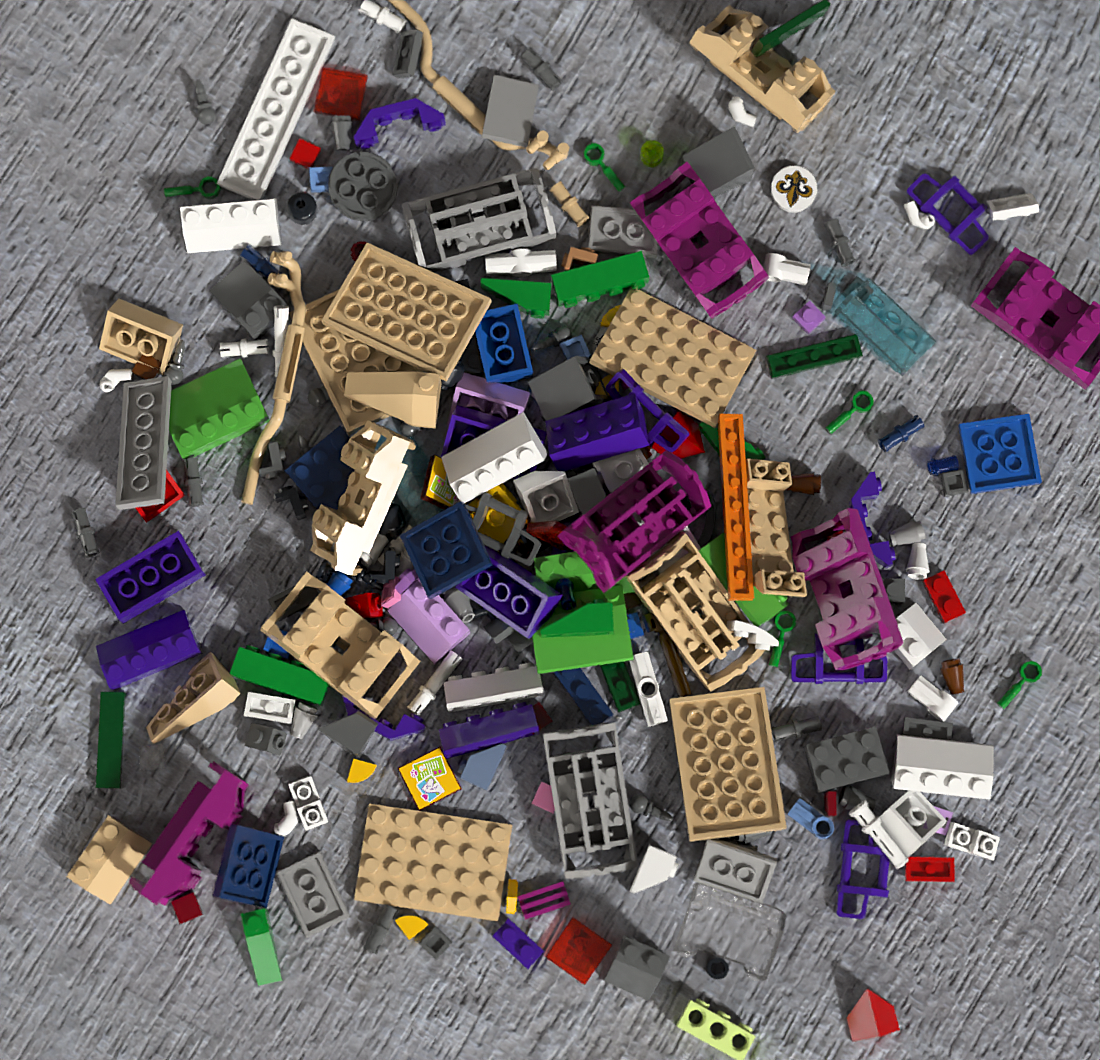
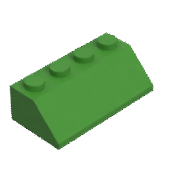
M722 533L701 548L699 553L728 592L725 535ZM753 585L754 599L752 601L735 602L752 624L759 627L787 607L789 603L786 601L788 599L787 596L762 594Z
M577 552L534 559L536 576L561 594L599 589L592 571ZM623 577L613 585H622L624 594L635 592L626 577Z

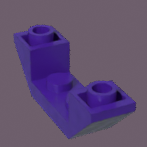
M417 98L370 109L354 135L356 148L367 149L373 147L375 143H379L375 128L377 124L385 126L391 124L393 120H409L419 114L423 131L429 130V132H434L442 129V126H446L445 116L440 111Z
M875 471L868 474L849 502V508L858 509L868 541L872 540V532L870 526L866 527L865 518L868 517L866 504H862L861 501L875 499L879 496V491H882L880 477L876 478ZM889 541L870 544L875 561L884 568L891 567L896 557L893 546H889Z
M343 696L348 716L360 711L371 718L360 708L358 710L355 709L356 705ZM413 713L410 716L404 714L395 731L392 729L393 724L382 718L379 722L374 720L378 723L375 732L391 741L424 732L426 726L422 724L424 720Z

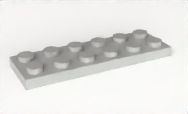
M168 376L124 383L115 503L119 510L164 504L172 384Z

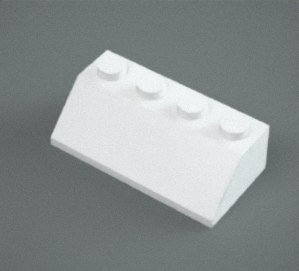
M276 198L180 207L187 253L246 248L249 244L252 247L281 245Z
M522 412L443 455L441 458L452 489L458 499L466 503L544 461L548 452L526 415Z
M533 663L521 664L519 669L509 670V667L495 669V673L486 675V671L471 673L472 677L462 679V675L448 677V682H443L449 713L543 696L541 677L537 672V666H533Z
M897 734L891 783L894 789L990 799L994 777L993 745Z

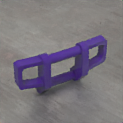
M922 174L907 189V194L921 207L920 210L924 214L928 213L934 216L935 221L949 234L948 237L952 241H956L969 255H974L989 239L988 234L977 221L988 207L984 203L981 204L959 183L960 179L956 175L942 186L929 175ZM923 180H927L939 189L925 204L913 193V190ZM951 189L974 210L957 228L934 207ZM973 223L983 235V239L973 249H969L958 237Z
M622 369L617 372L606 385V391L611 398L615 400L622 397L615 388V383L621 378L632 390L629 395L635 393L638 400L659 420L650 432L647 430L649 446L656 442L671 453L677 450L687 439L689 432L674 420L669 413L665 414L643 392L644 389L626 370ZM667 425L680 436L675 444L659 435Z
M814 633V652L797 653L791 656V680L793 682H815V684H823V682H855V684L886 682L887 656L880 658L882 660V675L880 677H864V665L855 667V672H823V647L818 633ZM855 639L844 644L854 645L855 655L864 651L863 639ZM815 657L814 677H797L796 661L801 658Z
M847 820L845 822L844 840L841 843L843 856L840 885H837V915L845 918L864 919L870 896L884 898L889 896L887 882L890 859L880 847H874V839L870 834L869 846L849 844L850 827L852 825H861L856 820ZM853 852L880 855L877 889L849 886ZM844 893L864 895L862 909L859 914L843 912Z

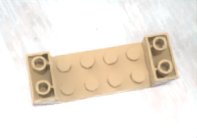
M747 458L746 474L753 585L762 594L805 597L807 596L804 573L794 572L783 493L792 485L790 463Z

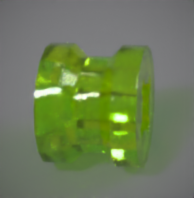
M655 140L645 142L641 147L640 154L643 165L650 168L660 165L664 154L663 146Z

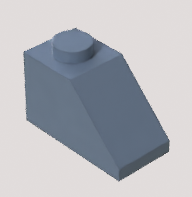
M500 744L471 755L468 761L464 759L458 773L462 774L460 779L487 791L507 746Z

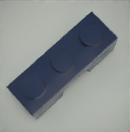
M581 668L552 672L565 692L576 703L580 713L590 726L605 723L613 717V712Z

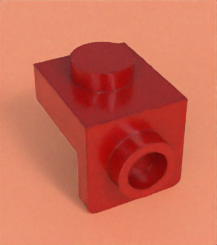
M364 593L344 598V603L364 619L383 617V606H381V596L379 593Z

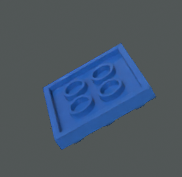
M1030 414L961 423L958 425L970 494L1042 483Z

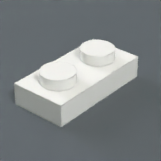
M1032 193L987 201V210L993 220H1005L1009 217L1028 216L1039 212V204Z
M248 692L244 716L292 724L296 700Z

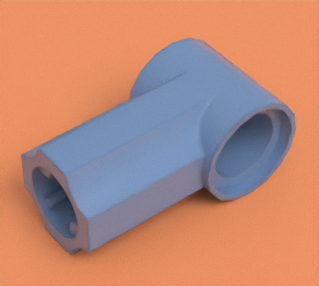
M801 798L798 799L787 814L818 839H827L834 831L833 822ZM819 822H826L829 825L830 829L827 834L821 835L817 832L816 825Z

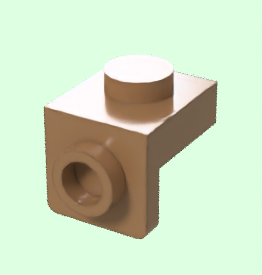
M571 247L569 254L564 253L561 266L565 267V271L571 270L572 263L583 266L597 263L598 254L594 253V250L581 247V249Z

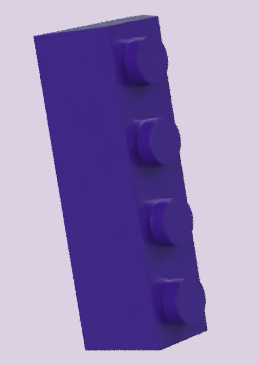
M484 545L493 565L457 584L455 588L526 638H531L553 615L562 594L510 558L507 559L501 556L500 552Z
M185 610L96 646L101 669L108 687L112 690L119 689L203 654Z
M526 702L512 705L513 709L505 712L503 708L489 711L490 716L483 718L480 717V714L467 717V722L457 724V721L444 723L443 728L438 729L444 756L449 759L540 734L532 704L527 705Z

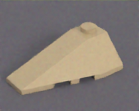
M347 372L344 396L367 407L380 410L390 417L398 418L410 426L436 428L442 383L440 374Z
M209 652L190 670L188 674L191 677L183 687L179 685L175 689L176 695L170 704H164L147 725L146 729L152 743L155 744L219 712L241 694L235 679L212 652Z

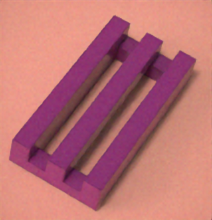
M563 881L517 896L525 920L571 905ZM561 888L560 893L527 904L524 903V899ZM561 897L564 898V902L531 913L527 912L528 908Z

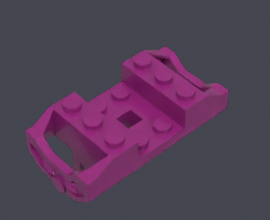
M688 161L677 168L656 187L630 202L711 319L731 308L734 303H740L747 297V294L758 289L769 279L766 271L720 209ZM686 177L696 181L646 217L644 207L658 201L664 196L665 192L672 191ZM703 233L704 236L701 237V240L705 245L701 248L697 241L692 243V240ZM748 264H752L754 277L726 299L715 304L704 297L714 288L718 287L720 289L725 285L726 281L738 276V271Z
M1015 247L974 300L971 307L1086 390L1100 372V358L1089 372L1075 367V365L1100 333V304L1093 301L1089 305L1052 278L1055 273L1052 269L1035 257ZM1013 261L1023 262L1029 267L1000 307L996 309L987 298L988 294ZM1042 318L1044 321H1046L1047 323H1049L1051 326H1052V324L1054 323V326L1051 328L1050 326H1048L1046 323H1044V322H1043L1042 320H1040V319Z
M666 450L561 532L558 537L567 547L577 552L592 571L596 584L604 593L709 509L711 504L698 474L684 463L681 458ZM662 469L673 475V477L671 476L664 482L656 471ZM677 482L683 488L678 492L673 487ZM687 494L692 506L689 512L680 502ZM634 512L642 518L644 524L641 526L632 516Z
M847 508L837 513L833 519L790 537L792 541V558L797 572L804 573L805 581H810L823 621L815 624L822 647L831 659L835 670H847L864 665L872 659L883 658L887 656L888 652L898 649L904 643L858 509ZM839 530H846V532L808 551L806 550L805 543L826 538ZM872 633H880L882 640L876 646L856 655L843 658L840 646L855 639H868L873 636Z
M214 761L210 762L208 767L221 775L216 784L211 789L202 782L197 781L141 862L155 871L149 881L144 883L135 877L129 879V884L132 888L155 905L161 903L166 906L171 899L187 892L191 888L194 889L202 878L199 876L202 870L186 859L188 856L192 858L200 847L197 843L202 836L206 838L214 827L211 824L212 822L221 828L229 830L231 824L239 825L243 819L241 813L244 810L245 791L249 784Z

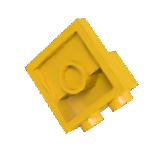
M503 483L486 491L492 495V498L519 511L521 510L516 503L517 499ZM476 498L468 505L478 508L480 500ZM489 507L479 532L505 543L513 530L516 519ZM468 510L473 520L476 513Z

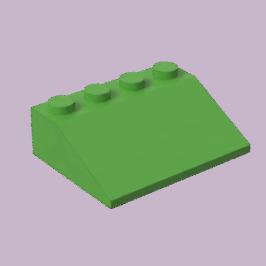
M241 358L171 390L169 431L183 459L196 457L258 428L270 420Z
M622 585L613 586L604 593L599 588L562 594L553 615L532 636L538 674L634 660ZM595 599H607L608 603L613 604L614 635L541 638L540 630L579 608L593 603Z

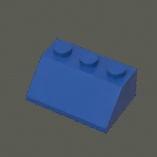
M518 304L487 310L475 331L486 382H514L532 378L533 369Z

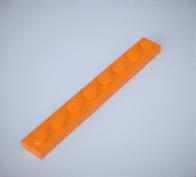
M719 414L718 434L728 601H752L754 599L743 414Z

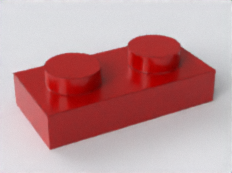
M945 570L922 581L943 624L966 613Z
M908 857L909 860L905 864V881L955 882V858Z

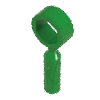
M596 143L589 144L584 150L586 163L591 166L600 165L604 175L618 192L622 191L626 186L614 171L603 162L605 157L603 147ZM598 149L601 153L600 159L591 160L587 156L588 151Z
M208 176L200 181L199 187H192L190 185L164 188L165 197L191 195L193 192L200 191L203 197L214 199L219 195L221 187L217 184L218 180L216 178ZM214 182L217 186L215 192L206 194L203 190L205 183Z
M867 391L857 392L851 401L852 408L849 411H844L825 427L826 431L829 434L834 433L851 418L852 413L855 411L859 413L869 411L874 402L872 395ZM860 395L867 397L870 405L865 409L858 407L856 404V398Z
M781 611L774 619L775 627L780 631L777 638L779 645L773 647L769 666L778 668L785 643L783 639L784 634L793 630L796 625V617L790 611ZM788 615L793 620L790 628L783 629L778 624L780 616Z
M1028 661L1021 665L1019 669L1021 680L1013 684L997 702L1001 709L1004 710L1021 691V686L1025 682L1033 683L1040 679L1042 669L1038 663ZM1027 665L1035 666L1038 675L1034 679L1026 678L1024 669Z

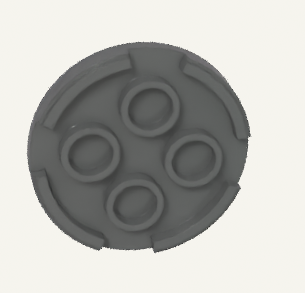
M359 151L342 157L333 166L328 178V193L331 202L341 214L353 220L371 221L383 216L392 207L397 197L398 183L391 165L384 158L372 152Z

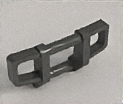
M487 492L482 495L478 508L466 505L469 511L476 513L473 522L484 545L500 552L501 556L507 559L510 557L527 566L532 565L541 542L523 531L528 517L527 511L522 509L519 511L492 498V495ZM489 507L516 519L506 544L479 532ZM521 534L534 542V548L528 559L512 554Z

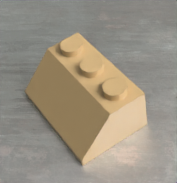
M118 299L107 311L99 350L134 364L140 362L138 360L142 354L152 356L162 362L158 374L164 375L179 343L183 324Z
M108 816L66 877L91 894L112 904L152 843L116 818Z

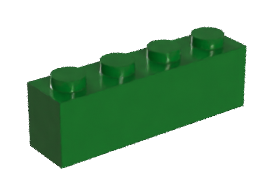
M639 251L551 275V282L558 306L570 308L578 305L579 301L587 300V302H593L600 299L602 295L609 294L610 296H615L623 293L624 289L631 287L632 290L641 289L646 286V283H649V274L643 253Z
M246 645V648H238L230 671L231 676L323 706L330 685L313 671L304 669V664L294 660L291 661V664L283 662L282 656L270 652L268 656L259 654L260 649Z

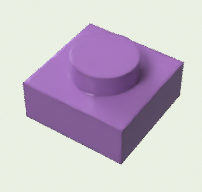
M811 301L807 302L792 317L808 335L826 318Z
M408 568L399 576L400 581L394 588L401 595L418 581L419 577L415 569L411 570Z

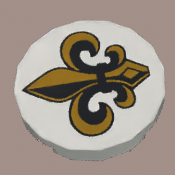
M788 166L781 169L774 176L771 184L772 198L780 209L787 212L803 211L814 202L817 194V182L814 176L807 169L800 166Z

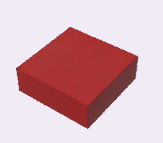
M299 138L289 159L307 169L312 168L321 148Z

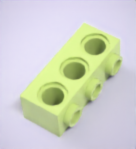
M698 998L695 1002L689 1000L676 1026L734 1059L744 1060L756 1037L751 1034L753 1029L741 1022L736 1026L729 1022L730 1016L719 1010L717 1014L709 1011L710 1005ZM692 1010H699L702 1014V1019L697 1024H692L689 1021V1013ZM714 1022H720L723 1025V1032L719 1036H714L710 1032V1027ZM736 1034H742L745 1038V1043L740 1048H735L732 1045V1038Z

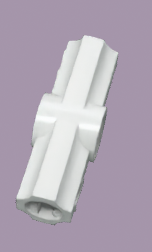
M515 249L510 251V253L485 255L487 276L511 274L514 277H526L532 275V273L557 271L555 250L531 252L528 249Z
M649 653L633 655L634 660H629L647 726L650 727L667 722L668 719L660 695L659 684L656 681ZM645 683H650L654 686L655 691L652 695H645L641 690V686Z

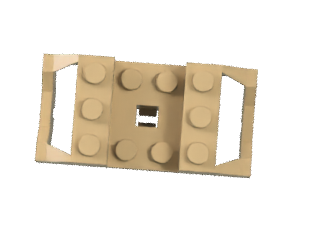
M730 5L727 6L714 21L706 27L702 25L697 29L689 42L696 52L700 51L709 58L713 66L777 118L783 119L790 124L794 132L799 133L801 130L803 131L824 109L836 91L830 86L823 70L806 56L793 66L787 59L782 58L773 51V49L756 58L752 53V49L757 41L764 36L769 26L752 12L737 10ZM725 24L731 27V29L723 35L718 34V31ZM809 91L819 100L807 110L799 101V98Z
M367 420L365 426L344 445L340 460L355 471L349 476L348 487L345 494L339 499L338 510L321 504L319 509L315 511L312 519L313 545L310 551L332 563L331 567L335 570L351 576L361 573L362 568L357 566V562L362 551L369 553L408 466L402 463L403 457L407 449L415 450L416 448L412 440ZM380 435L386 437L385 442L376 450L375 447ZM333 543H335L334 552L330 551Z
M679 532L663 548L625 576L645 607L654 614L678 647L677 651L709 691L726 684L734 676L745 672L748 666L759 659L765 651L755 649L756 644L748 643L749 647L723 670L713 675L701 670L715 658L722 660L727 656L726 652L728 650L734 651L740 646L737 641L742 637L734 636V631L727 629V621L750 623L734 601H728L727 590L686 533ZM681 548L688 552L645 586L639 587V578L659 568L664 560L671 559ZM699 604L701 606L700 609L704 613L701 617L697 611L691 612Z
M306 572L277 610L261 627L260 631L375 720L421 661L385 630L381 633L344 603L345 599L329 586ZM306 586L318 588L321 591L320 594L284 637L276 623ZM336 640L338 641L335 644L344 651L346 650L343 656L334 648H331ZM397 652L402 654L407 668L377 704L361 698Z

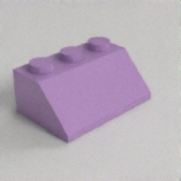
M464 372L462 379L456 385L447 425L450 423L456 405L507 420L522 412L525 414L530 392L497 382L487 383L484 378Z
M420 580L408 588L401 595V600L392 605L388 610V613L434 665L470 634L467 626L439 595L432 599L427 597Z

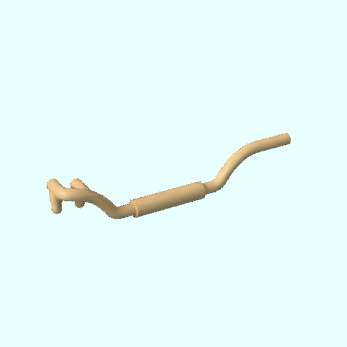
M388 0L417 30L423 32L420 59L422 74L433 84L432 88L482 135L486 115L445 76H440L431 67L433 44L429 28L424 19L405 0ZM540 131L534 139L529 138L527 147L491 140L502 150L526 149L529 154L539 151L549 155V158L543 163V167L546 170H550L555 164L565 160L569 152V146L566 143H560L558 147L549 143V136L546 131Z
M273 251L270 256V262L286 267L289 270L290 277L288 279L286 274L270 273L267 283L290 292L294 313L292 323L287 327L273 393V399L275 400L273 413L256 442L248 467L241 502L253 505L259 469L261 468L268 443H270L273 435L280 427L284 418L286 404L291 400L305 333L303 324L306 305L301 294V269L297 261L292 258L293 255L290 251L279 253Z

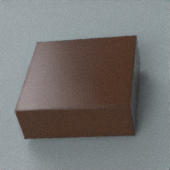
M142 354L138 360L140 362H137L132 369V373L143 380L153 379L159 376L158 373L162 362L152 356Z

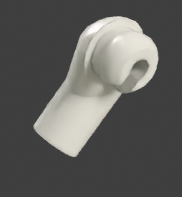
M737 96L733 97L728 105L733 120L754 127L757 116L746 113L742 104L743 100Z
M915 201L904 204L912 225L922 229H929L934 225V216L919 212Z
M132 369L109 370L100 381L101 390L110 392L120 381H132Z
M295 801L283 803L285 816L279 823L274 825V832L279 836L290 834L297 825L298 818Z

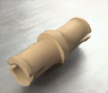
M561 181L550 188L549 191L562 205L561 209L563 212L566 211L577 227L589 219V216L586 215L577 203L578 199L575 196L572 197Z

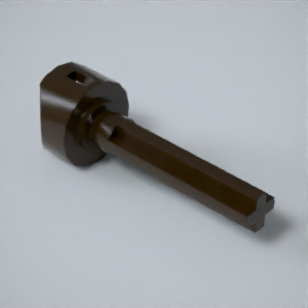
M653 613L643 615V622L647 633L654 631L658 635L678 698L691 695L692 693L675 643Z

